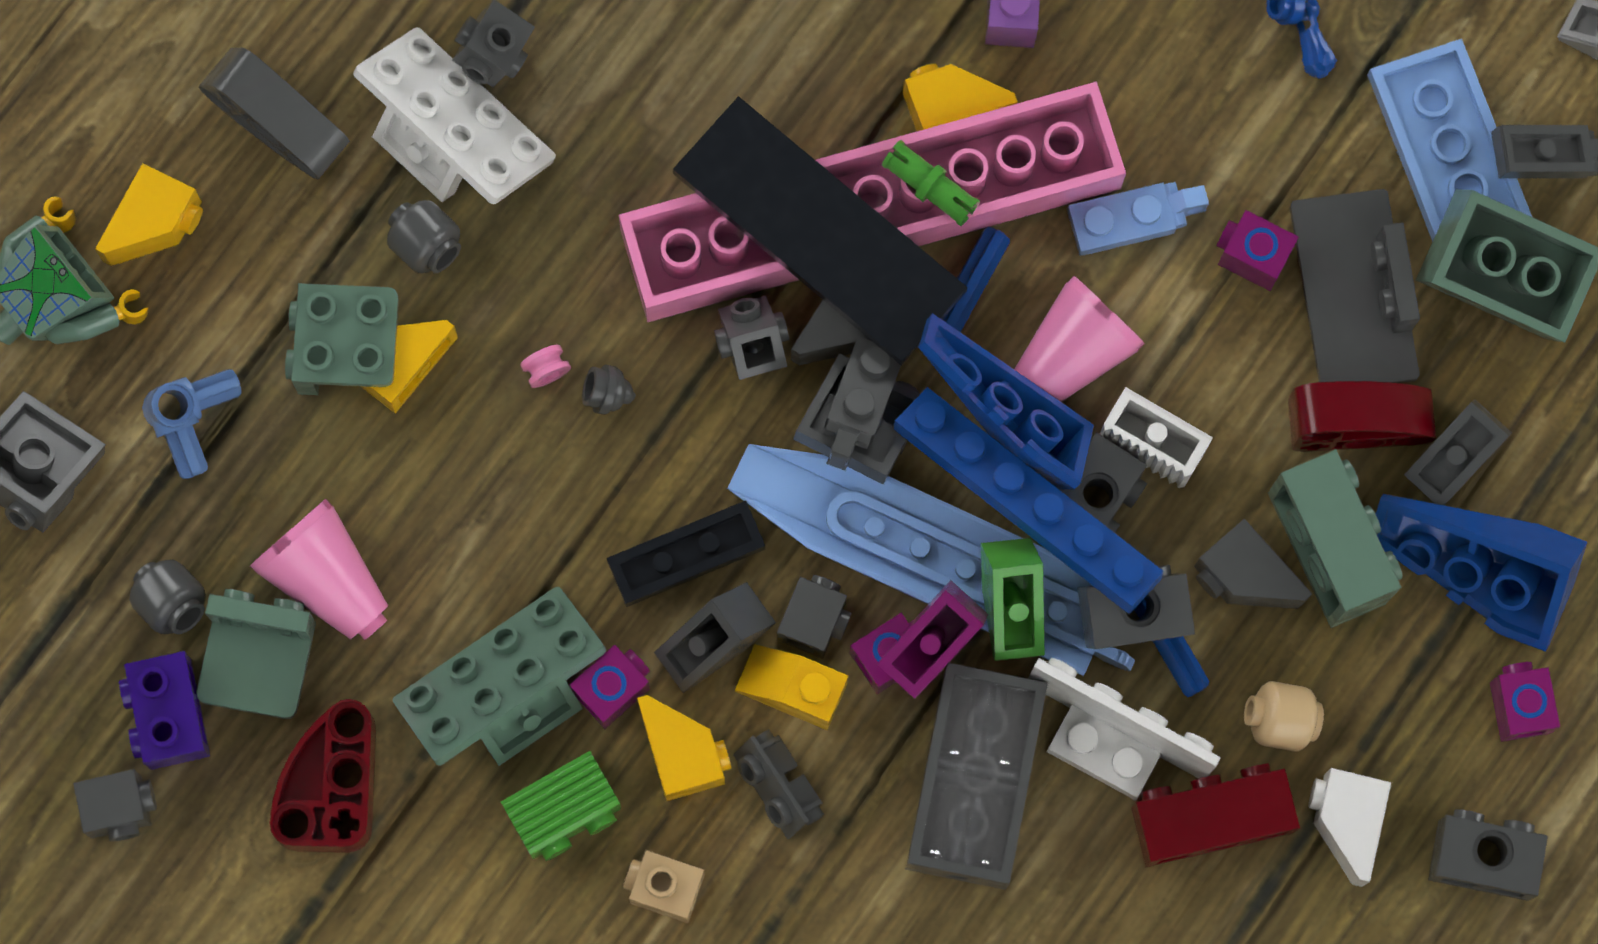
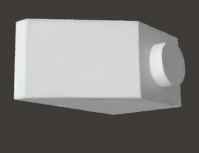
M1331 768L1324 774L1323 780L1316 778L1312 786L1309 808L1316 810L1313 824L1351 884L1363 887L1371 879L1391 782Z

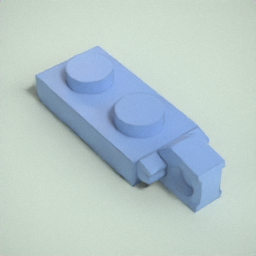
M1163 182L1068 205L1067 212L1079 256H1084L1174 234L1176 229L1187 226L1185 216L1206 212L1209 201L1204 185L1178 191L1176 182L1165 185Z

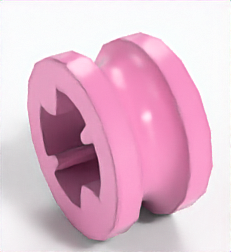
M556 344L545 347L521 362L522 370L531 374L529 379L531 388L542 387L554 382L570 371L571 366L569 362L562 361L560 355L563 353L560 345Z

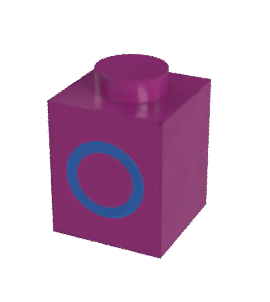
M1245 210L1239 223L1232 220L1228 221L1216 245L1224 250L1218 265L1271 292L1299 236Z
M902 612L850 645L849 654L877 695L896 683L877 663L913 622L908 623Z
M614 645L569 686L577 700L606 729L638 701V697L643 696L650 690L649 681L645 678L650 670L634 651L629 649L623 654Z
M1521 662L1502 667L1503 674L1498 675L1490 682L1501 742L1548 735L1560 728L1549 667L1533 670L1532 662Z

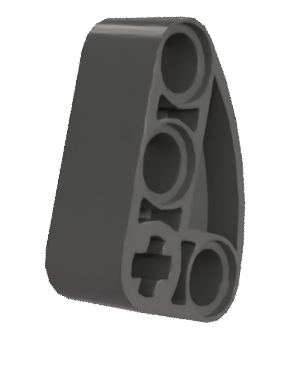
M230 48L199 85V89L234 121L278 155L316 180L323 175L350 142L348 137L266 63L245 48Z

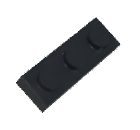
M745 500L606 559L626 607L761 552L765 550L766 546Z

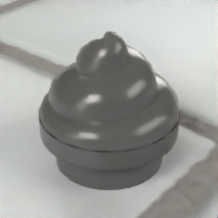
M605 364L602 368L591 367L588 371L583 386L582 402L583 405L592 407L594 413L606 415L610 411L619 410L623 404H629L635 399L636 394L631 384L624 378L622 371L617 367Z

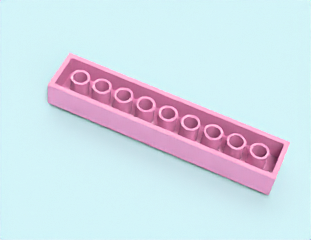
M1097 81L816 159L819 164L918 246L1121 190L1126 176ZM902 140L907 147L933 167L938 164L947 170L946 177L971 196L980 200L973 214L969 213L967 215L969 219L962 226H959L954 219L928 199L922 202L915 196V189L890 170L881 166L889 152L894 153L893 147L898 141ZM696 193L619 214L621 234L647 322L799 280Z

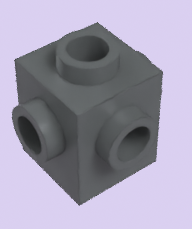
M493 0L479 14L477 19L469 16L454 39L461 46L452 61L462 67V71L467 77L481 84L487 83L491 87H494L505 75L513 79L528 56L527 53L522 51V48L535 26L496 0Z
M766 296L756 299L743 298L730 306L718 309L722 328L714 330L719 353L722 359L731 357L739 380L787 367L782 342L789 341L785 319L782 312L773 314Z

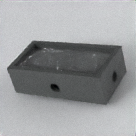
M953 663L946 665L905 870L1006 890L1010 884L1047 691V682Z

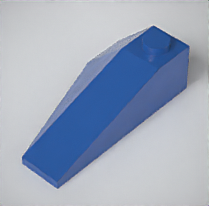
M932 313L926 321L918 348L992 438L1059 490L1075 489L1082 480L1094 424Z
M1383 494L1380 497L1376 516L1380 524L1381 533L1376 535L1385 552L1391 551L1397 561L1415 574H1426L1448 590L1446 594L1448 598L1458 605L1464 602L1487 619L1484 624L1496 633L1539 650L1547 651L1574 587L1587 541L1541 524Z

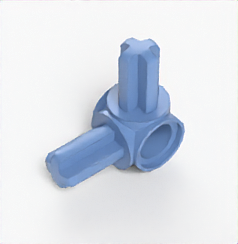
M231 369L191 383L186 377L165 383L150 391L144 399L142 407L144 417L148 424L153 426L157 438L165 436L182 479L197 476L208 470V465L193 424L199 423L202 417V410L238 398L241 395L240 381ZM164 393L172 394L180 403V413L175 420L165 418L159 411V398Z

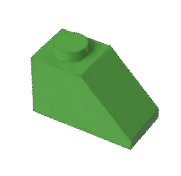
M1031 538L981 543L982 593L985 611L988 613L987 624L994 660L1045 655L1043 562Z

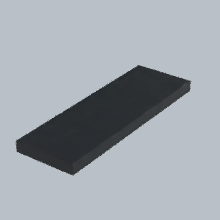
M739 96L673 168V174L901 366L919 346L926 321L933 313L940 319H943L967 292V286Z

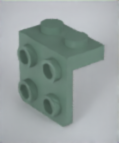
M298 283L297 301H291L289 307V330L295 331L294 349L287 350L285 361L286 379H292L291 381L298 395H318L319 385L388 387L392 384L394 380L399 296L395 289L390 287Z
M225 589L224 596L209 594L205 614L212 624L197 688L198 699L207 705L282 719L293 718L297 714L316 621L311 613L304 611V604L288 599L276 598L273 605L254 602L255 595L239 590Z

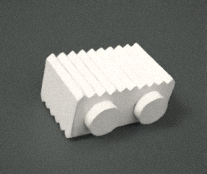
M1127 387L1123 390L1100 431V435L1147 465L1146 468L1150 467L1152 473L1159 472L1160 478L1168 477L1169 484L1176 482L1178 488L1186 486L1213 439L1210 435Z

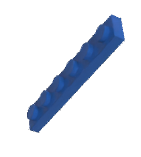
M928 387L895 420L894 430L1129 615L1162 579L1164 572L1162 569Z

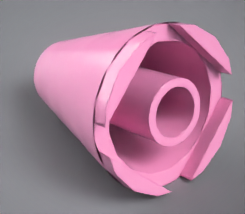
M1073 276L1064 285L1014 370L1062 402L1137 353L1145 343L1114 312L1101 302L1088 287Z
M327 499L323 500L250 565L258 575L295 601L304 604L306 609L349 639H352L359 633L366 640L387 621L382 612L388 607V604L335 508Z

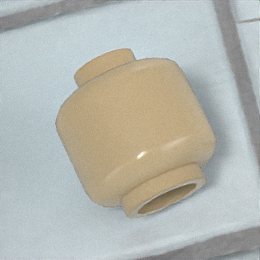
M1269 681L1261 686L1256 696L1251 695L1246 702L1244 722L1246 725L1251 726L1254 740L1263 746L1295 752L1300 751L1310 741H1316L1322 730L1324 719L1323 706L1320 702H1317L1313 691L1309 688Z

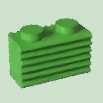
M590 751L501 801L504 810L532 859L542 854L545 861L551 860L570 849L572 844L569 839L585 829L588 830L590 835H594L611 826L617 821L613 813L621 809L618 798Z

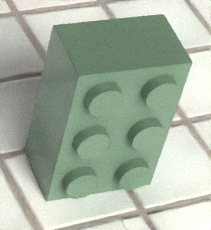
M1456 189L1416 281L1547 340L1565 343L1598 270V247L1474 190Z
M1336 449L1281 472L1268 492L1330 628L1386 605L1401 588L1398 580L1403 578L1395 555L1391 551H1384L1376 535L1381 533V528L1375 512L1370 505L1363 507L1355 488L1359 487V480L1352 464L1348 459L1342 461Z

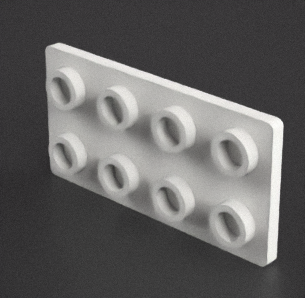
M418 27L412 29L356 66L353 73L354 77L386 106L372 137L441 202L455 194L462 178H464L489 203L496 204L550 166L556 157V154L480 83L467 77L462 71V67L453 62V58Z
M1038 658L1028 679L1047 682L1046 695L1070 708L1046 752L1135 801L1159 757L1197 778L1209 776L1217 766L1220 757L1211 752L1214 746L1207 740L1190 732H1186L1184 737L1166 728L1168 721L1158 713L1141 707L1139 712L1121 703L1123 696L1101 683H1095L1094 687L1089 686L1075 678L1078 672L1073 667L1058 659L1050 658L1047 663Z

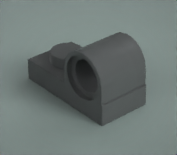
M1474 399L1404 476L1435 504L1445 505L1504 443L1512 432Z

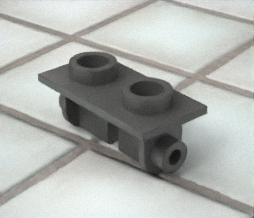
M769 729L756 738L752 736L733 754L738 762V769L742 778L755 788L765 804L769 820L774 826L782 830L787 839L792 838L806 824L809 826L824 816L820 808L823 802L803 774L791 782L785 777V774L795 769L798 764L779 735L774 737Z

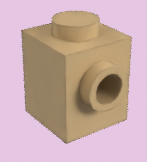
M645 850L642 862L632 860L623 889L631 891L629 897L630 904L689 923L705 873L703 869Z

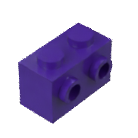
M185 651L124 664L127 678L119 680V688L125 710L133 708L136 728L129 729V740L134 758H142L143 763L150 770L211 757L200 700L197 697V685L192 659Z

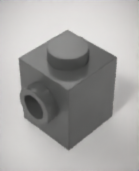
M813 575L811 581L800 577L778 628L777 641L823 659L832 637L841 641L852 615V612L844 610L847 595L839 592L841 586L830 579L818 575Z
M132 769L73 783L83 833L91 839L108 835L110 842L127 840L139 836V828L152 825L149 811L157 809L153 786L150 780L143 781L142 776L136 770Z

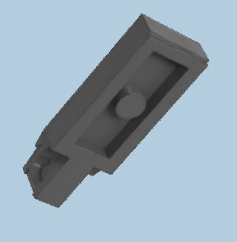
M1502 125L1491 132L1499 178H1587L1598 175V139H1595L1594 131L1589 130L1588 125Z
M860 336L857 338L824 426L826 428L824 434L835 437L826 464L846 471L855 445L865 449L868 448L869 444L872 445L901 367L898 362L873 341Z

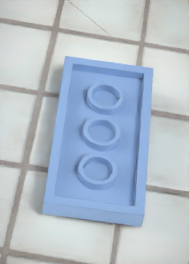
M1462 38L1369 70L1367 76L1432 242L1456 189L1474 190L1532 217L1518 179L1498 177L1491 132L1497 126Z

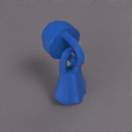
M1267 0L1266 9L1271 19H1274L1281 25H1297L1302 47L1304 71L1311 77L1325 78L1335 67L1337 59L1319 29L1316 19L1320 11L1318 1ZM1303 21H1310V28L1305 30Z

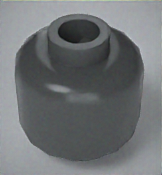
M420 200L412 205L409 202L403 203L391 214L388 220L391 228L387 235V245L416 273H428L430 271L439 273L456 259L461 250L459 226L430 200Z
M162 560L157 563L150 562L142 566L135 574L129 600L133 609L154 631L160 634H183L192 629L201 620L205 610L206 593L202 584L183 564L176 560Z

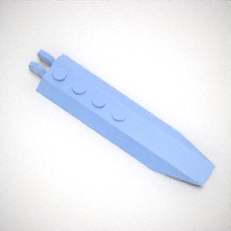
M748 444L727 488L730 492L741 500H746L749 506L807 549L926 604H929L947 583L952 580L985 610L982 593L981 543L1024 539L890 476L887 477L883 485L849 467L844 471L826 464L829 457L823 454ZM1033 543L1043 562L1045 655L1040 657L1050 660V658L1058 659L1073 667L1078 672L1077 674L1083 677L1093 655L1115 667L1131 671L1135 659L1127 652L1114 647L1101 649L1086 648L1077 588L1091 586V584L1044 547ZM986 619L984 625L980 629L989 633Z

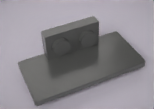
M1378 189L1292 201L1289 208L1293 232L1299 236L1296 242V250L1319 382L1374 381L1406 383L1416 381L1420 374L1412 330L1420 320L1404 223L1393 224L1387 190Z

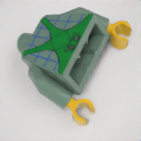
M59 197L47 199L44 203V215L42 217H32L6 236L0 252V304L4 309L0 312V341L7 345L12 344L22 333L32 341L49 340L57 345L88 340L118 327L119 320L121 319L128 324L136 325L143 322L148 315V308H143L136 313L129 312L125 308V304L140 297V292L137 290L125 291L119 299V305L113 307L109 304L115 297L64 234V232L71 230L75 225L74 209L69 210L62 217L53 216L54 213L63 207L62 199Z

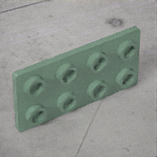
M555 587L397 694L392 701L436 765H443L481 739L493 759L500 766L583 709L566 680L605 654L606 648L562 589Z

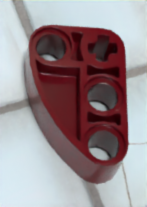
M1374 381L1317 382L1297 386L1293 389L1288 399L1291 441L1294 451L1313 452L1335 449L1413 446L1437 440L1432 389L1426 387Z
M346 699L340 700L331 706L300 738L283 767L272 800L270 829L275 839L288 850L297 852L349 853L360 850L370 840L373 823L376 725L367 707L361 702ZM356 713L364 717V726L358 735L348 738L339 734L338 725L345 715ZM351 763L359 765L362 768V777L357 785L346 789L336 784V775L342 766ZM295 813L305 814L308 817L309 825L304 835L294 839L285 837L283 834V824L287 817ZM350 815L353 821L359 824L358 831L350 830L351 838L343 839L341 833L334 829L336 822L343 823V816Z

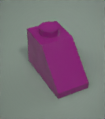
M950 580L914 619L877 665L913 698H916L980 630L987 619L988 613Z

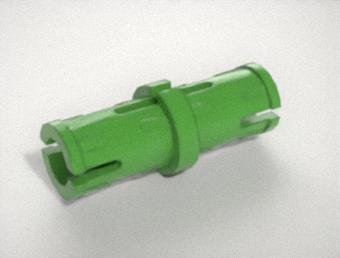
M902 140L898 141L893 147L894 153L889 152L881 166L890 170L915 189V196L922 202L928 199L954 219L959 226H962L969 219L967 215L969 213L973 214L980 200L971 196L946 177L947 170L938 164L933 167L907 147Z

